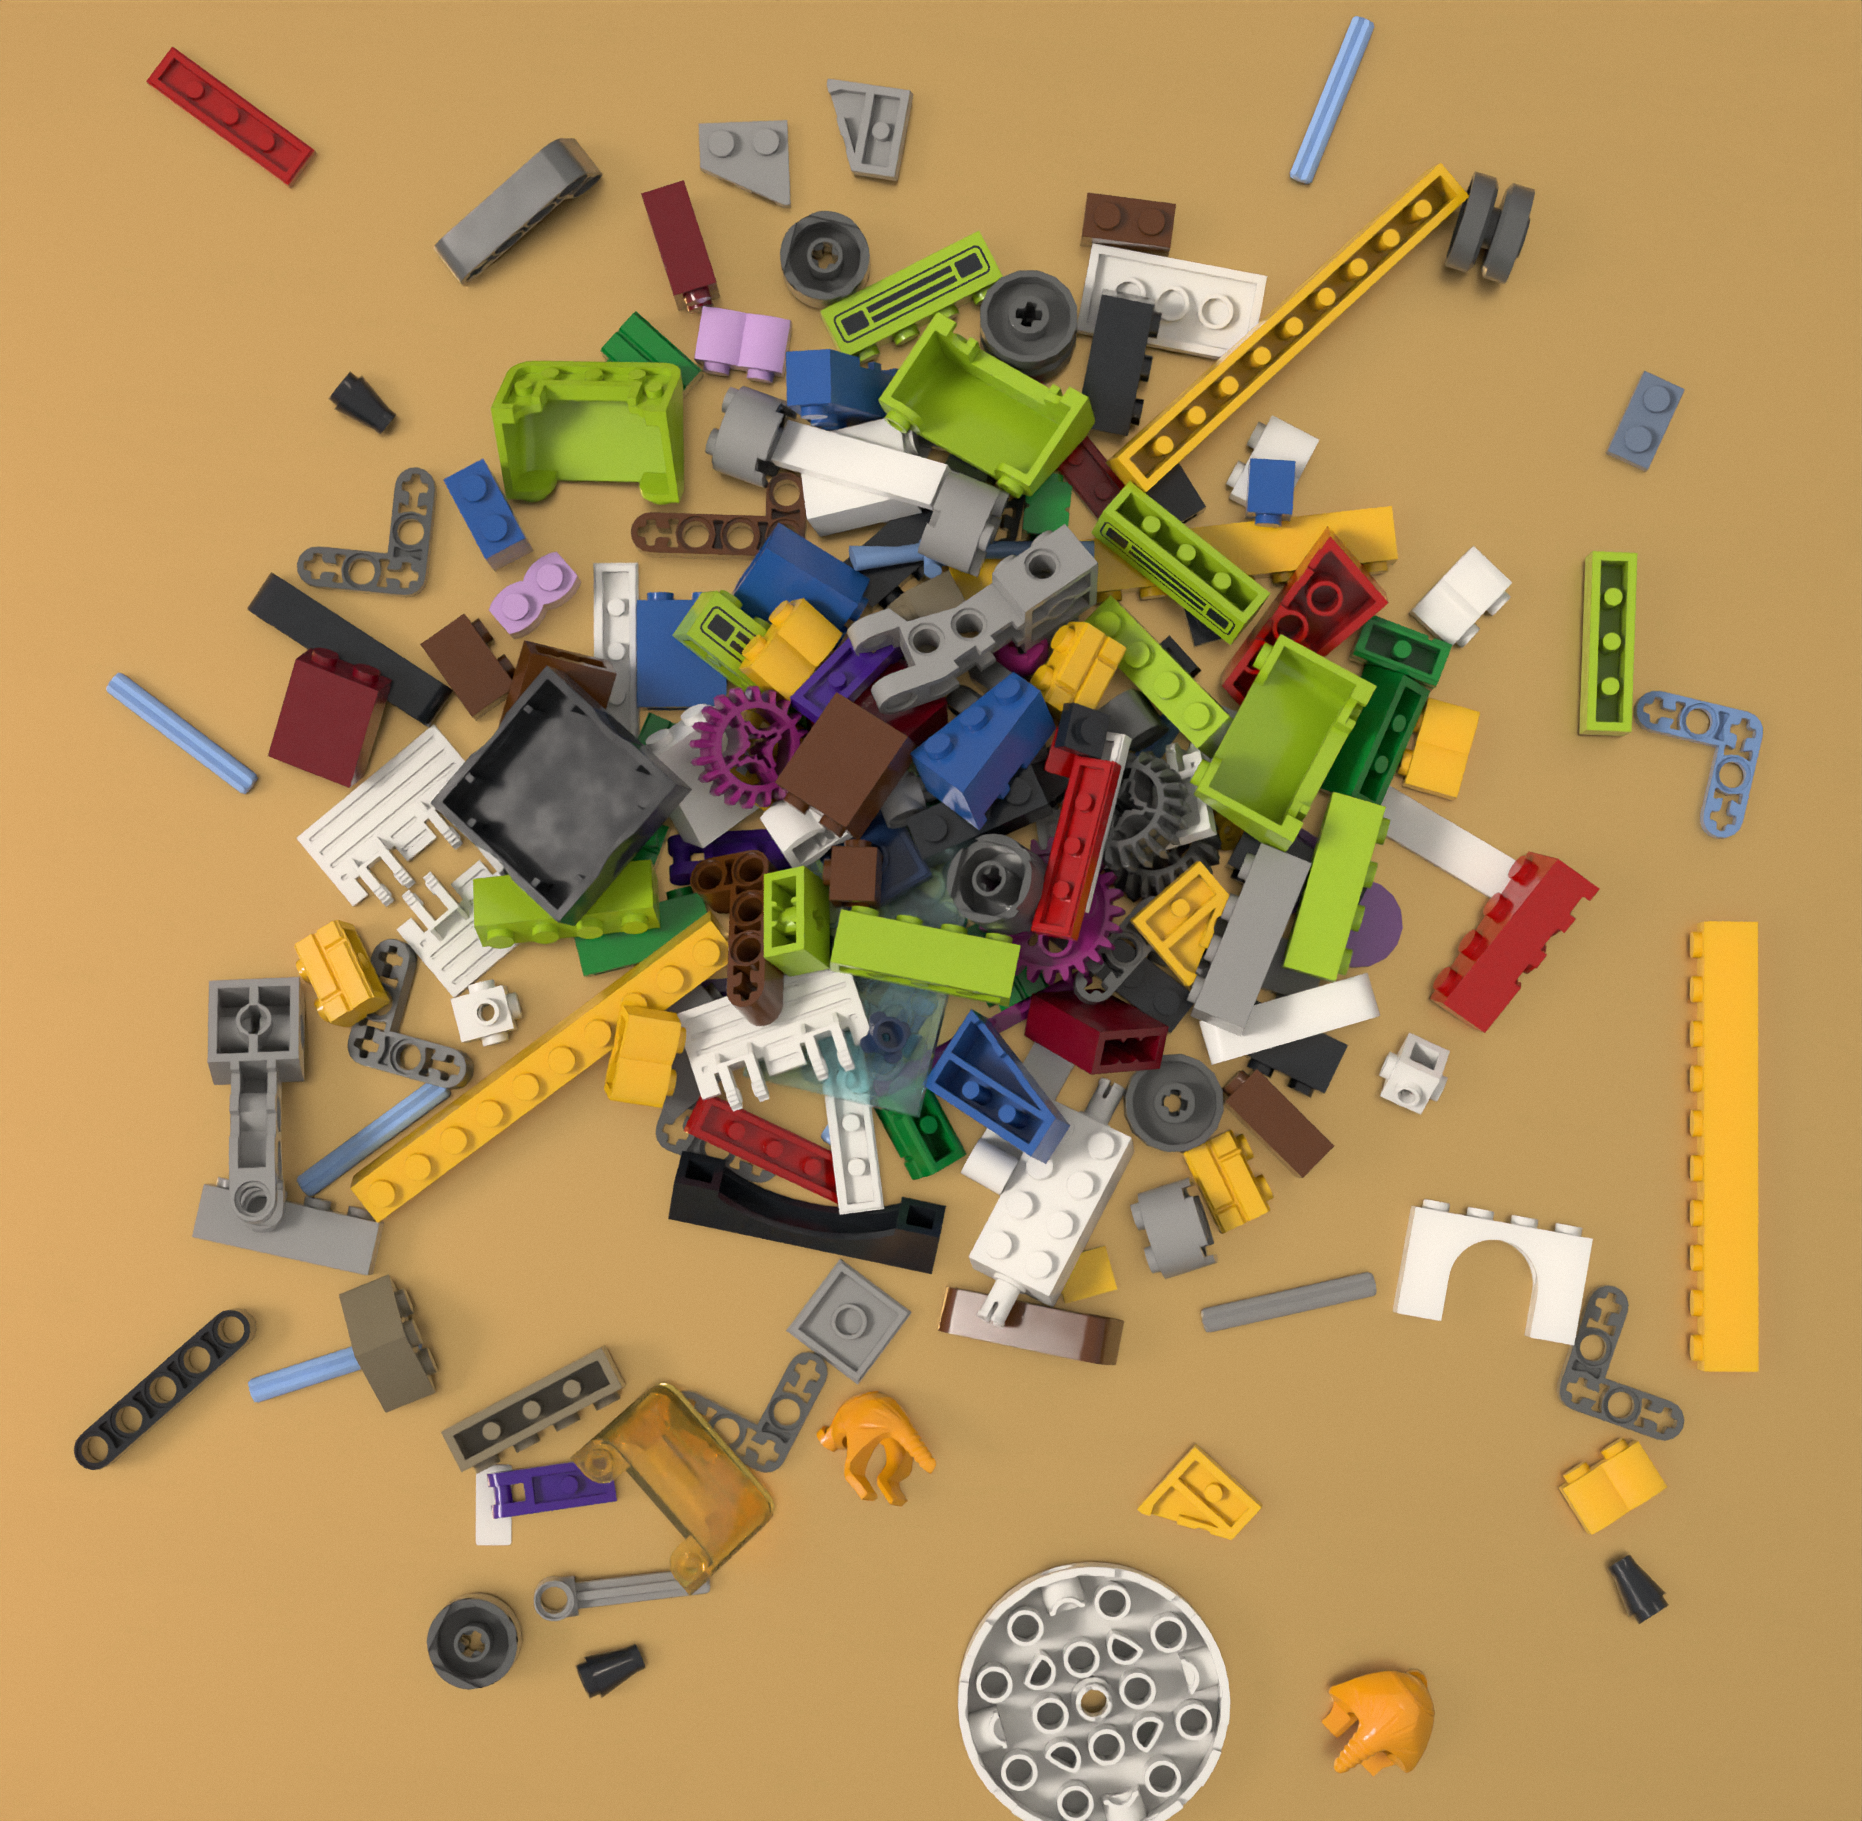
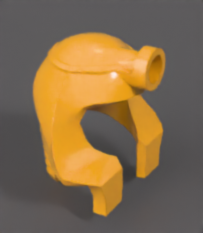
M879 1391L864 1392L852 1396L839 1407L832 1424L829 1427L823 1426L816 1433L818 1440L828 1450L835 1452L838 1449H847L844 1476L861 1500L875 1501L878 1498V1495L865 1477L868 1461L878 1444L883 1445L885 1448L886 1465L877 1476V1485L890 1505L902 1507L908 1501L901 1491L899 1482L910 1475L913 1457L930 1474L936 1467L935 1459L925 1446L922 1437L919 1436L918 1431L903 1407L893 1398L879 1393Z
M1395 1670L1382 1671L1360 1676L1330 1688L1328 1693L1333 1698L1334 1704L1332 1710L1321 1721L1324 1726L1338 1738L1354 1722L1359 1720L1357 1732L1353 1734L1348 1744L1344 1746L1340 1756L1335 1759L1333 1766L1335 1772L1340 1774L1348 1772L1350 1768H1355L1357 1764H1362L1372 1776H1375L1381 1769L1393 1765L1398 1766L1405 1773L1413 1771L1426 1750L1435 1716L1433 1701L1427 1689L1428 1681L1424 1673L1419 1670H1409L1405 1673Z

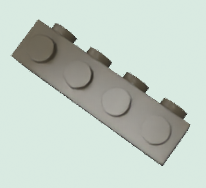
M604 1345L446 1428L441 1434L461 1472L473 1467L476 1474L500 1462L497 1453L511 1446L518 1453L539 1442L540 1438L537 1432L551 1425L558 1432L579 1421L580 1417L577 1411L591 1404L598 1411L619 1400L620 1396L617 1390L623 1388L625 1383Z

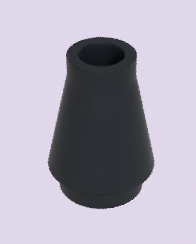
M351 371L328 398L336 405L334 410L373 429L379 435L397 415L385 404L362 375L358 378Z
M1630 1554L1608 1568L1613 1576L1628 1617L1633 1615L1638 1624H1641L1669 1606L1663 1597L1666 1592L1634 1561Z
M636 1644L585 1656L584 1662L575 1665L589 1699L597 1695L603 1698L635 1673L646 1668Z

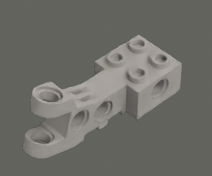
M1064 524L1054 532L1048 530L1040 534L1032 542L1030 548L1017 557L1010 555L1004 558L992 573V583L956 608L911 621H906L888 608L857 620L847 631L856 655L859 656V653L872 652L889 645H893V648L900 646L909 666L881 678L872 686L871 692L879 711L882 714H895L942 698L958 688L959 682L956 678L975 665L980 671H983L995 663L996 658L993 653L1009 642L1013 641L1017 647L1020 646L1025 652L1082 614L1097 602L1098 562ZM965 630H974L979 635L974 638H965L960 633ZM927 644L937 648L931 653H922L917 650L918 647Z
M299 977L209 981L207 1063L214 1085L231 1084L229 1106L231 1209L246 1227L259 1233H266L276 1229L283 1221L285 1215L281 1134L282 1082L304 1081L305 999ZM259 1197H267L266 1205L261 1211L249 1213V1207L253 1200Z

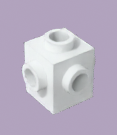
M494 979L471 984L468 986L470 994L451 998L461 1042L463 1043L481 1039L483 1047L508 1041V1032L518 1029L515 1020L522 1018V1012L516 992L508 994L507 986L500 985L496 987ZM488 1005H492L495 1010L494 1017L486 1021L482 1015L483 1009Z
M1409 1033L1398 1054L1390 1051L1384 1061L1379 1076L1386 1080L1380 1096L1421 1115L1429 1099L1437 1102L1446 1085L1448 1077L1442 1074L1450 1051Z

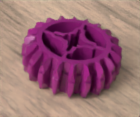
M748 686L745 692L740 687L732 688L729 691V697L724 694L715 696L713 698L715 708L705 706L701 710L707 722H695L692 726L696 732L701 734V739L691 740L688 744L693 749L700 748V757H695L690 762L693 766H704L705 770L699 775L697 780L701 783L713 781L709 794L714 797L724 794L725 804L736 805L739 801L742 809H752L755 803L759 807H768L771 804L772 798L783 800L786 793L775 781L800 746V738H805L809 733L807 729H797L795 726L803 715L799 712L787 714L791 701L782 699L776 702V692L774 690H765L761 694L758 686ZM745 710L755 712L765 718L770 725L767 728L756 729L750 721H745L740 713ZM725 732L728 738V745L722 753V738ZM759 739L756 742H754V746L750 748L751 755L741 756L744 753H746V749L750 747L749 740ZM778 743V754L775 762L772 752L774 745ZM745 766L750 774L757 775L760 782L754 785L744 783L737 779L730 772V769Z

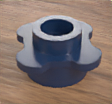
M874 1012L868 1019L870 1027L867 1035L860 1040L861 1049L867 1054L874 1052L884 1057L887 1063L895 1064L902 1058L901 1049L905 1046L907 1039L911 1035L910 1027L906 1022L900 1021L895 1017H887L884 1012ZM883 1034H887L889 1036L888 1042L883 1041Z

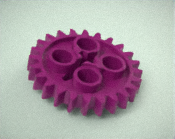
M1049 837L1046 849H1042L1039 842L1035 839L1031 840L1030 850L1037 854L1046 864H1048L1054 837ZM1103 859L1090 911L1084 914L1078 941L1069 940L1067 947L1063 951L1052 953L1049 949L1050 936L1038 935L1037 943L1034 946H1030L1029 941L1036 934L1032 931L1006 935L1013 938L1012 944L1021 945L1016 976L1027 967V980L1035 983L1041 972H1043L1045 982L1049 985L1054 984L1056 973H1060L1064 981L1071 983L1072 969L1077 968L1083 975L1088 976L1089 969L1086 962L1092 959L1094 962L1103 965L1104 961L1098 951L1102 947L1108 950H1115L1116 947L1107 938L1109 933L1120 934L1123 932V929L1113 923V918L1125 915L1126 911L1121 907L1113 905V902L1123 897L1124 894L1120 889H1109V886L1115 882L1117 876L1113 872L1100 874L1105 868ZM979 926L983 933H992Z

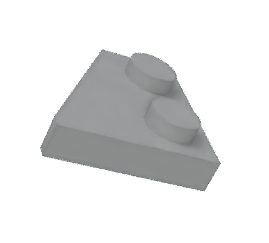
M828 79L827 88L832 97L837 115V123L844 139L851 171L854 175L897 181L913 93L910 90Z
M787 120L699 124L700 169L702 172L720 180H727L744 191L758 194L776 202L782 208H791Z

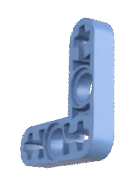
M1651 691L1642 695L1636 701L1633 710L1634 719L1641 729L1715 748L1700 813V824L1703 831L1715 839H1724L1734 835L1740 830L1746 811L1763 737L1761 721L1754 714L1747 711L1663 691ZM1654 699L1660 701V709L1673 713L1676 711V704L1682 705L1683 707L1677 717V730L1670 728L1674 721L1671 718L1660 717L1656 720L1655 724L1649 722L1650 715L1643 712V707L1651 705ZM1700 709L1709 716L1710 726L1704 734H1695L1688 729L1686 717L1691 710ZM1741 720L1746 721V729L1753 732L1752 738L1744 739L1740 748V753H1749L1748 760L1739 755H1724L1725 747L1729 750L1735 749L1737 735L1730 733V728L1739 725ZM1726 763H1735L1743 771V781L1736 788H1729L1720 780V769ZM1715 790L1726 796H1739L1738 803L1733 800L1728 802L1726 815L1732 817L1733 822L1723 826L1721 831L1716 829L1717 822L1710 819L1711 813L1718 812L1721 809L1723 798H1714Z

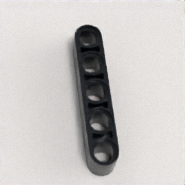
M272 572L247 608L248 611L308 650L318 647L326 648L336 652L340 660L353 665L360 663L377 668L381 672L380 675L393 680L387 701L428 728L453 692L451 688Z
M235 1308L225 1310L210 1320L78 1437L74 1446V1455L78 1463L86 1469L98 1470L117 1461L250 1344L257 1330L253 1316L246 1310ZM231 1316L238 1318L244 1325V1334L237 1342L230 1341L223 1333V1324ZM196 1346L204 1348L210 1355V1364L202 1372L195 1370L189 1363L190 1352ZM162 1376L169 1377L176 1385V1394L171 1401L162 1400L156 1394L155 1385ZM127 1406L135 1407L142 1415V1423L137 1431L127 1429L122 1423V1412ZM93 1436L101 1437L108 1445V1453L104 1460H96L88 1452L87 1446Z

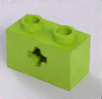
M805 866L764 874V958L789 977L830 969L829 886H824L823 880Z

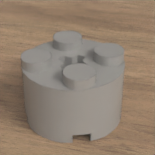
M742 386L739 390L730 387L722 403V412L725 413L720 429L714 428L711 431L705 453L712 455V464L715 471L762 488H767L769 482L766 476H776L781 468L776 466L771 458L786 426L788 417L796 419L797 413L787 406V401L746 386Z
M951 470L933 506L934 511L929 524H926L918 553L978 577L987 555L985 551L989 544H993L1002 521L1000 518L1010 493Z
M1191 1177L1138 1193L1139 1202L1130 1205L1137 1229H1146L1151 1246L1144 1248L1149 1268L1152 1274L1161 1272L1165 1279L1218 1263L1217 1254L1208 1256L1206 1246L1214 1244L1200 1197L1199 1195L1195 1197L1189 1196L1186 1189L1194 1186Z

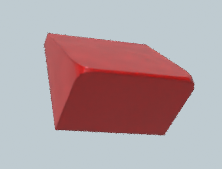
M1057 726L1044 771L1070 778L1074 758L1078 755L1054 747L1059 728Z

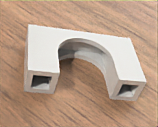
M1427 1199L1423 1200L1422 1208L1411 1206L1393 1312L1441 1321L1449 1275L1457 1257L1475 1243L1485 1240H1500L1516 1248L1526 1259L1531 1270L1533 1287L1524 1335L1569 1345L1575 1344L1593 1241L1591 1238L1581 1237L1583 1228L1556 1223L1554 1232L1537 1229V1219L1512 1215L1510 1224L1493 1221V1211L1468 1207L1466 1216L1449 1213V1203Z

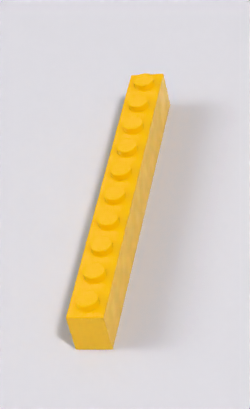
M1442 163L1424 171L1105 463L1125 486L1131 481L1144 493L1147 492L1469 197L1467 192Z
M1392 506L1291 517L1290 521H1282V526L1275 528L1256 526L1255 521L1189 528L1253 580L1272 578L1274 585L1286 584L1327 526L1371 575L1388 572L1387 565H1392L1398 560ZM1097 538L1079 540L1094 541V559L1098 562L1096 604H1102L1110 595L1118 602L1123 601L1122 594L1140 592V599H1154L1167 596L1165 592ZM985 559L978 577L948 566V570L965 601L992 583V573L1003 559Z
M711 910L353 1175L350 1187L352 1192L377 1223L382 1221L614 1048L617 1023L623 1005L665 1011L727 965L728 932Z
M1704 921L1697 923V931H1691L1690 956L1691 958H1697V976H1691L1690 1000L1691 1003H1697V1021L1692 1020L1690 1023L1691 1047H1697V1065H1691L1690 1089L1691 1092H1697V1110H1691L1690 1134L1691 1137H1697V1155H1691L1690 1178L1692 1182H1697V1200H1691L1690 1223L1692 1227H1697V1245H1691L1690 1268L1691 1271L1697 1272V1289H1692L1690 1292L1691 1316H1697V1334H1692L1690 1337L1691 1361H1697V1369L1704 1372H1759L1758 922Z

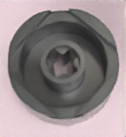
M818 211L809 214V216L791 226L783 238L780 249L783 277L789 291L801 302L815 308L825 309L865 287L870 272L868 243L862 231L847 216L832 211ZM825 252H830L835 264H829L826 269L820 268L818 260L815 258H822Z
M986 834L976 838V842L966 849L962 848L955 855L948 870L947 890L957 910L965 918L992 933L1014 935L1023 931H1031L1035 911L1043 891L1047 864L1037 854L1008 836Z
M481 1593L462 1595L447 1604L434 1618L427 1635L429 1657L437 1674L447 1683L467 1690L483 1688L503 1678L515 1663L522 1642L520 1622L511 1608L500 1599ZM474 1631L482 1634L480 1641L485 1644V1647L479 1646L475 1651H471L467 1648L469 1640L464 1637V1634L471 1635Z

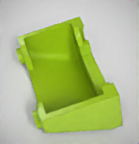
M937 312L878 399L882 409L887 413L884 420L902 433L906 434L908 430L915 432L998 480L997 485L1003 491L1010 493L1011 496L1015 498H1020L1022 494L1032 496L1086 438L1095 424V417L1089 397L1070 386L1064 395L1061 388L1054 384L1050 388L981 350L978 341L972 337L967 340L957 333L954 334L953 331L957 327V323Z
M525 361L514 365L508 370L491 406L506 499H523L527 502H537L543 500L552 492L558 480L640 482V494L644 499L657 505L680 502L684 492L683 382L681 370L678 366L671 363Z
M1280 634L1273 646L1266 642L1264 643L1253 664V667L1260 670L1211 762L1202 759L1189 783L1197 786L1193 795L1259 842L1286 852L1296 839L1304 824L1302 821L1307 816L1314 798L1346 738L1354 728L1363 707H1366L1377 686Z

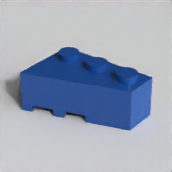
M832 349L786 352L787 406L799 414L802 419L810 422L811 426L826 431H834L846 428L847 426L883 419L887 413L882 409L878 399L899 369L881 370V364L876 362H869L868 369L860 367L859 357Z
M1013 672L938 732L929 737L924 743L913 750L910 755L926 790L980 830L987 821L986 811L996 798L1004 799L1010 791L1008 785L1010 779L1020 767L1025 769L1028 767L1056 730V726L1041 691Z
M971 1009L923 1086L1030 1157L1047 1164L1070 1128V1124L989 1019Z

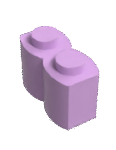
M703 306L694 360L696 363L704 365L703 372L729 376L730 369L747 372V379L773 383L774 376L784 377L786 352L789 349L792 322L791 320Z
M557 552L549 553L531 565L523 581L513 583L504 588L492 601L489 611L513 639H518L534 631L545 618L547 610L558 608L569 601L577 592L581 581Z

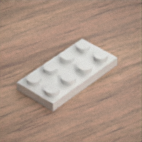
M1093 243L1078 317L1077 333L1089 336L1094 335L1102 290L1108 289L1155 299L1154 311L1162 312L1157 339L1148 337L1146 346L1218 360L1259 323L1267 276Z

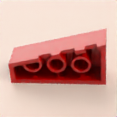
M1329 526L1324 530L1221 673L1222 687L1239 706H1241L1260 671L1253 667V664L1265 642L1273 646L1280 634L1325 657L1389 603L1385 590Z
M1528 851L1526 856L1519 857L1509 870L1508 877L1511 880L1503 892H1498L1489 899L1483 910L1485 917L1477 929L1469 931L1464 936L1458 947L1460 954L1452 966L1444 968L1437 976L1433 984L1435 991L1429 999L1470 1028L1486 1033L1521 989V982L1518 980L1519 976L1522 973L1528 974L1535 968L1537 969L1547 956L1546 942L1559 931L1565 933L1576 920L1571 914L1573 908L1582 897L1591 901L1600 890V888L1558 858Z

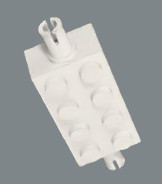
M1101 1078L1084 1112H1077L1051 1099L1070 1124V1128L1047 1164L1023 1152L1020 1161L1016 1165L969 1255L973 1269L995 1280L985 1303L977 1313V1316L987 1323L993 1321V1326L1003 1328L1004 1322L1019 1293L1026 1294L1052 1308L1056 1304L1081 1252H1083L1135 1152L1132 1138L1108 1125L1122 1096L1126 1093V1090L1114 1082L1113 1086L1109 1085L1110 1080Z

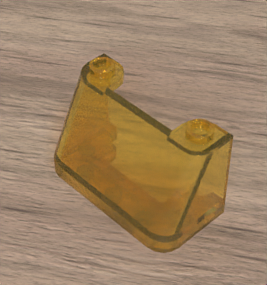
M658 1383L647 1389L570 1458L585 1476L597 1483H609L626 1470L681 1533L685 1540L672 1552L669 1564L674 1578L690 1596L758 1534L773 1517L775 1507L769 1492L682 1392L675 1386L667 1383Z

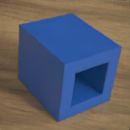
M1250 458L1245 518L1255 519L1256 526L1271 528L1281 527L1282 521H1290L1293 511L1296 461Z

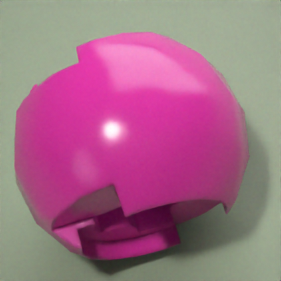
M1045 638L1028 649L1026 653L1018 654L1014 642L1011 641L994 652L993 655L996 661L1009 671L1015 672L1024 678L1033 675L1040 666L1044 665L1049 654V644Z

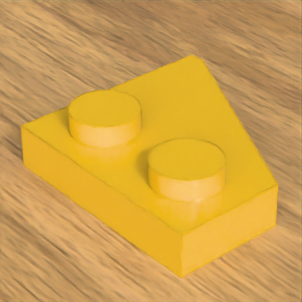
M1196 861L1129 921L1182 983L1189 987L1195 981L1197 976L1195 974L1205 948L1208 949L1214 934V926L1218 917L1222 915L1229 894L1202 862Z
M1195 1444L1141 1502L1137 1510L1147 1516L1153 1514L1177 1521V1524L1192 1529H1204L1212 1535L1232 1540L1257 1514L1263 1504Z

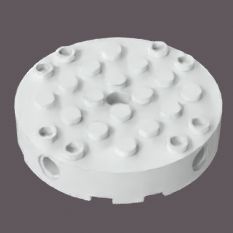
M1102 1562L1072 1563L1051 1568L1022 1581L999 1599L984 1616L968 1644L961 1665L958 1683L959 1723L969 1759L987 1789L1023 1821H1166L1179 1812L1200 1787L1204 1786L1217 1764L1230 1720L1229 1682L1221 1653L1208 1627L1193 1607L1175 1590L1157 1578L1127 1566ZM1089 1690H1098L1106 1696L1105 1706L1096 1713L1087 1712L1081 1706V1699Z

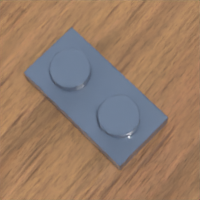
M1644 371L1607 448L1606 454L1646 472L1685 389Z

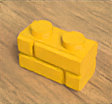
M1068 622L1067 625L1062 626L1055 633L1051 641V648L1054 649L1046 665L1044 664L1036 670L1030 684L1041 691L1051 717L1059 722L1064 703L1074 702L1094 710L1096 709L1127 650L1125 646L1106 636L1105 633L1089 623Z
M341 920L331 921L318 929L317 933L310 934L295 944L294 948L300 958L296 961V968L303 980L308 984H312L318 997L314 1000V1006L325 1022L345 1028L351 1027L366 1018L368 1014L374 1013L389 1004L390 1000L353 924Z
M1229 1129L1193 1149L1181 1152L1221 1234L1271 1211L1267 1201L1273 1199L1274 1196L1263 1174L1255 1177L1247 1162L1253 1159L1254 1155L1243 1133L1235 1137L1232 1129Z

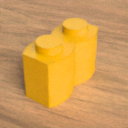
M804 598L792 600L790 603L785 600L779 604L768 619L772 625L765 636L762 637L760 634L755 636L742 652L745 659L739 670L763 691L774 690L776 692V702L782 699L791 701L790 697L814 673L816 667L828 656L843 634Z
M1428 698L1413 730L1416 735L1412 750L1405 749L1398 765L1397 774L1404 776L1402 786L1449 800L1456 799L1480 712Z
M629 1005L622 1006L615 1033L614 1048L609 1059L604 1091L609 1100L662 1108L666 1096L673 1095L677 1074L676 1070L671 1068L676 1053L681 1054L683 1052L686 1042V1028L681 1027V1021L676 1013Z
M1624 1437L1620 1438L1601 1451L1604 1458L1593 1466L1589 1467L1585 1461L1563 1475L1567 1482L1558 1488L1587 1534L1593 1535L1630 1510L1638 1507L1667 1488V1485L1639 1441L1632 1440L1627 1443Z

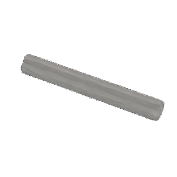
M1366 1272L1204 1308L1201 1311V1318L1205 1331L1214 1332L1376 1295L1377 1288L1373 1274Z

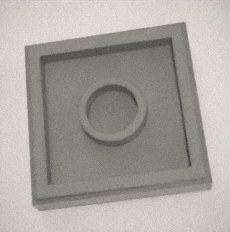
M840 1259L786 1331L856 1384H859L912 1312Z

